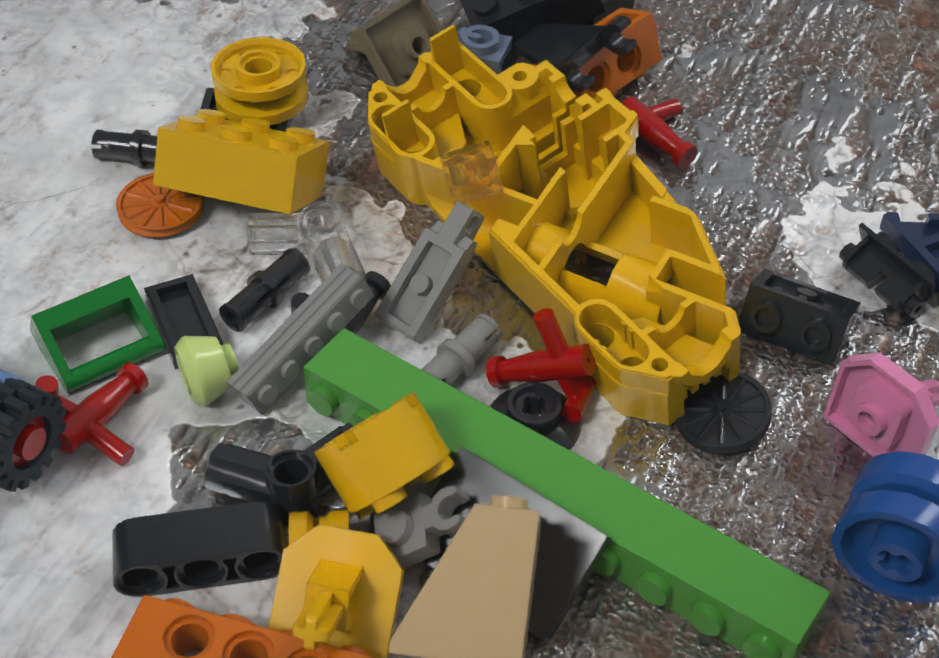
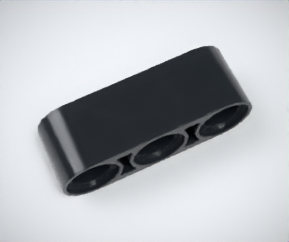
M258 501L126 519L118 523L112 530L113 587L123 595L143 597V595H161L274 578L279 575L283 549L287 547L283 513L273 503Z

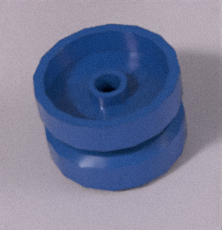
M895 451L876 455L861 467L849 500L838 519L831 542L836 558L846 571L869 589L895 600L919 604L939 602L938 459L920 453Z

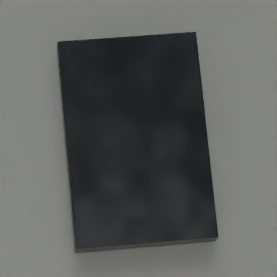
M461 446L452 460L455 465L444 473L430 498L433 499L435 494L445 487L455 486L469 494V501L458 505L454 509L452 516L460 514L465 518L475 503L490 505L492 495L529 500L528 508L530 510L540 511L541 529L528 631L542 641L550 643L612 539ZM447 534L440 536L441 553L422 562L435 569L454 537Z

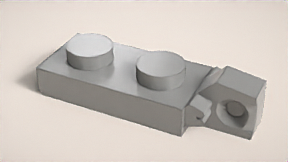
M457 201L444 223L438 220L431 230L425 227L377 308L375 316L411 340L421 344L473 257L472 253H474L477 242L473 240L485 217L466 204Z

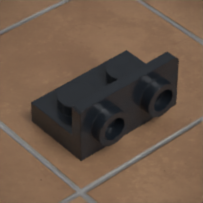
M764 269L750 283L738 323L743 333L821 362L833 364L838 357L846 333L855 321L861 302Z

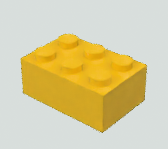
M211 109L197 110V115L178 116L176 122L158 127L153 185L289 215L323 196L330 141L315 138V132L312 130L290 127L286 129V132L270 129V122L261 119L244 118L241 120V123L225 120L226 113Z

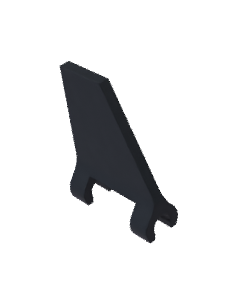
M621 15L604 26L538 23L514 43V48L517 53L535 65L547 60L565 75L571 90L584 92L596 81L595 76H587L579 71L586 62L603 47L617 55H625L637 45L636 39H626L621 35L620 32L632 23L631 18Z

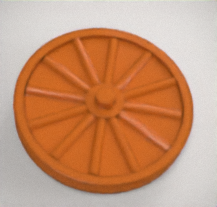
M154 173L131 181L121 190L117 197L116 209L121 224L129 231L145 237H166L185 231L198 221L204 210L203 196L153 185Z

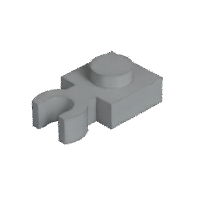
M455 486L441 489L435 494L433 499L419 492L379 514L374 513L375 534L383 538L403 569L441 553L440 536L447 534L454 537L466 518L460 514L452 516V513L458 505L469 501V494Z

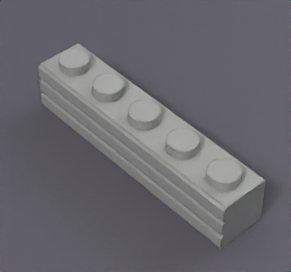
M341 263L227 381L241 400L262 415L300 375L303 367L374 297L364 278Z

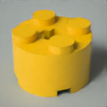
M415 391L392 403V406L387 410H382L366 418L326 443L324 447L313 452L350 513L355 512L359 520L375 511L379 514L408 496L405 491L406 489L422 480L424 483L429 482L455 465L449 456L451 451Z

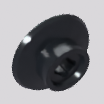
M526 382L503 392L489 406L568 450L575 445L581 433V419L577 422H570L561 414L567 397L544 383Z

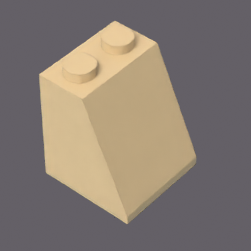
M492 495L490 505L474 504L390 639V654L407 658H525L541 529L540 511L530 510L528 508L529 500L513 496Z

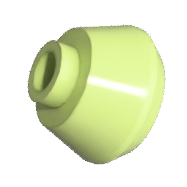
M181 337L174 346V352L185 388L193 403L208 406L231 388L227 381L239 369L235 354L230 343L220 345L216 337Z

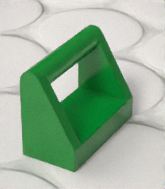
M130 275L31 315L30 331L41 353L67 394L118 372L128 362L136 364L165 351L164 342ZM124 312L142 336V339L73 369H69L56 343L58 340Z

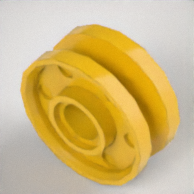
M255 37L236 41L217 52L210 64L213 85L215 86L216 108L218 111L226 113V118L231 121L241 123V120L244 118H254L268 121L270 125H276L296 116L305 108L309 99L305 78L307 70L304 54L294 44L282 39Z

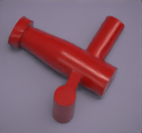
M633 96L626 98L622 102L630 111L634 110L638 114V135L650 145L672 157L671 161L677 168L685 169L695 160L698 148L691 142H684L665 122V120L680 115L681 105L678 100L671 99L649 108Z
M551 308L541 309L533 315V321L546 349L506 359L504 356L490 357L486 363V376L488 382L494 388L506 387L509 382L557 380L567 396L561 414L566 420L577 422L582 418L596 388V382L592 377L595 372L596 361L588 344L568 346Z
M129 362L124 364L117 372L118 377L88 395L78 405L59 395L58 381L55 377L45 375L37 379L35 387L60 398L63 402L60 406L66 408L67 415L61 419V421L66 422V430L57 436L58 439L62 440L61 451L72 454L87 442L120 466H124L130 461L135 449L103 426L114 417L132 394H140L148 387V378L141 368Z

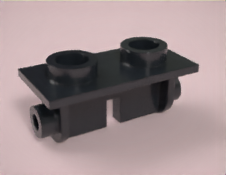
M864 223L858 225L861 241L857 245L848 243L840 251L839 258L843 260V268L868 288L883 276L885 280L875 288V294L902 316L908 314L912 318L916 317L925 307L923 300L933 308L938 306L937 280L932 271L922 262L916 260L912 263L903 256L897 244L886 233L878 232L876 234Z

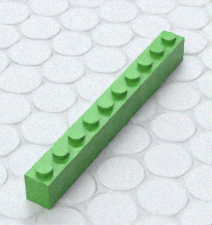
M343 328L303 367L306 400L312 408L323 416H332L344 424L349 422L353 426L375 413L387 410L392 406V403L415 391L451 451L449 456L452 460L462 446L610 537L612 540L593 569L596 573L615 578L636 590L650 604L664 606L688 620L699 632L707 636H716L744 652L747 658H799L818 628L831 593L830 591L353 332ZM444 473L439 475L438 478L441 479Z

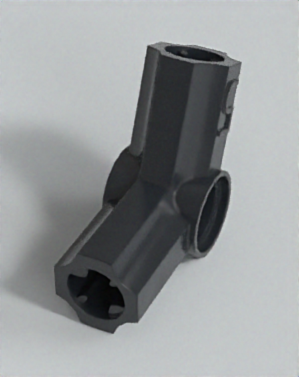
M348 422L344 426H339L304 451L295 449L284 450L273 456L229 443L223 444L219 442L209 456V464L204 475L206 488L249 502L265 501L273 503L283 513L284 526H289L290 512L308 511L316 518L321 509L320 500L334 491L335 487L313 452L324 447L326 443L352 428L353 425Z

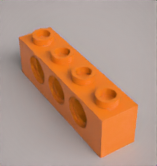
M620 7L594 24L604 26L608 25L617 16H627L631 18L632 23L620 33L626 39H636L637 45L625 55H617L606 47H603L579 71L587 76H595L596 81L584 92L572 90L577 98L585 93L591 98L596 97V93L605 87L611 91L614 97L619 89L632 80L645 76L648 69L662 61L652 12Z
M143 595L111 658L375 657H371L366 651L358 647L348 645L338 648L320 643L316 650H307L303 648V639L294 637L291 629H285L280 632L254 625L245 617L237 614L228 613L221 616L196 609L193 605L182 599L168 598L163 600ZM191 650H203L201 653L195 656H183L185 653Z

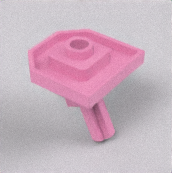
M881 352L851 355L840 364L823 418L872 457L895 451L926 455L939 426V418L935 408L939 407V382L935 379L918 381Z

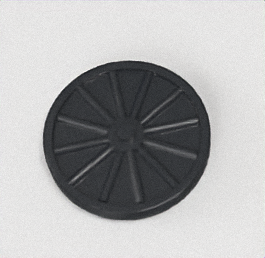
M739 372L737 377L730 382L723 375L712 376L710 382L706 385L699 384V390L693 394L687 389V398L684 400V415L675 419V423L682 437L691 446L701 451L713 454L737 453L752 447L766 434L772 416L771 401L764 387L754 378Z

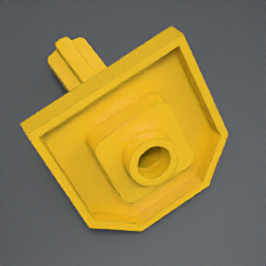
M317 525L283 549L268 628L280 632L285 629H291L294 637L303 639V648L307 650H316L320 643L338 648L348 645L366 651L371 657L389 658L390 639L394 634L405 571L380 535Z

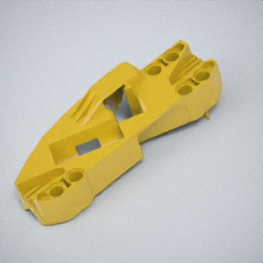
M454 24L429 38L431 52H425L418 56V64L406 83L394 87L386 85L380 79L372 84V90L368 92V126L381 174L409 202L420 206L426 205L443 223L457 201L466 204L485 217L473 240L477 242L474 253L534 313L541 309L551 308L568 346L589 345L596 361L595 372L592 375L596 382L595 389L615 410L625 416L669 426L675 422V419L684 415V400L687 398V389L693 394L699 390V384L706 385L710 382L712 376L723 375L728 382L737 377L740 372L741 328L736 312L731 307L726 306V277L704 227L696 214L689 208L677 204L665 186L636 155L635 140L639 132L638 114L634 110L630 111L614 98L611 91L605 87L596 93V97L591 98L585 93L577 98L568 86L565 75L547 60L537 66L523 62L516 63L497 75L458 41L457 30ZM573 249L616 265L607 286L564 270L567 259Z

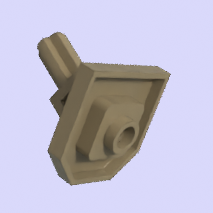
M402 0L363 26L352 29L350 31V39L347 40V46L350 50L367 56L379 80L381 79L386 85L398 87L410 79L418 64V56L425 52H431L429 38L441 32L442 28L427 0Z

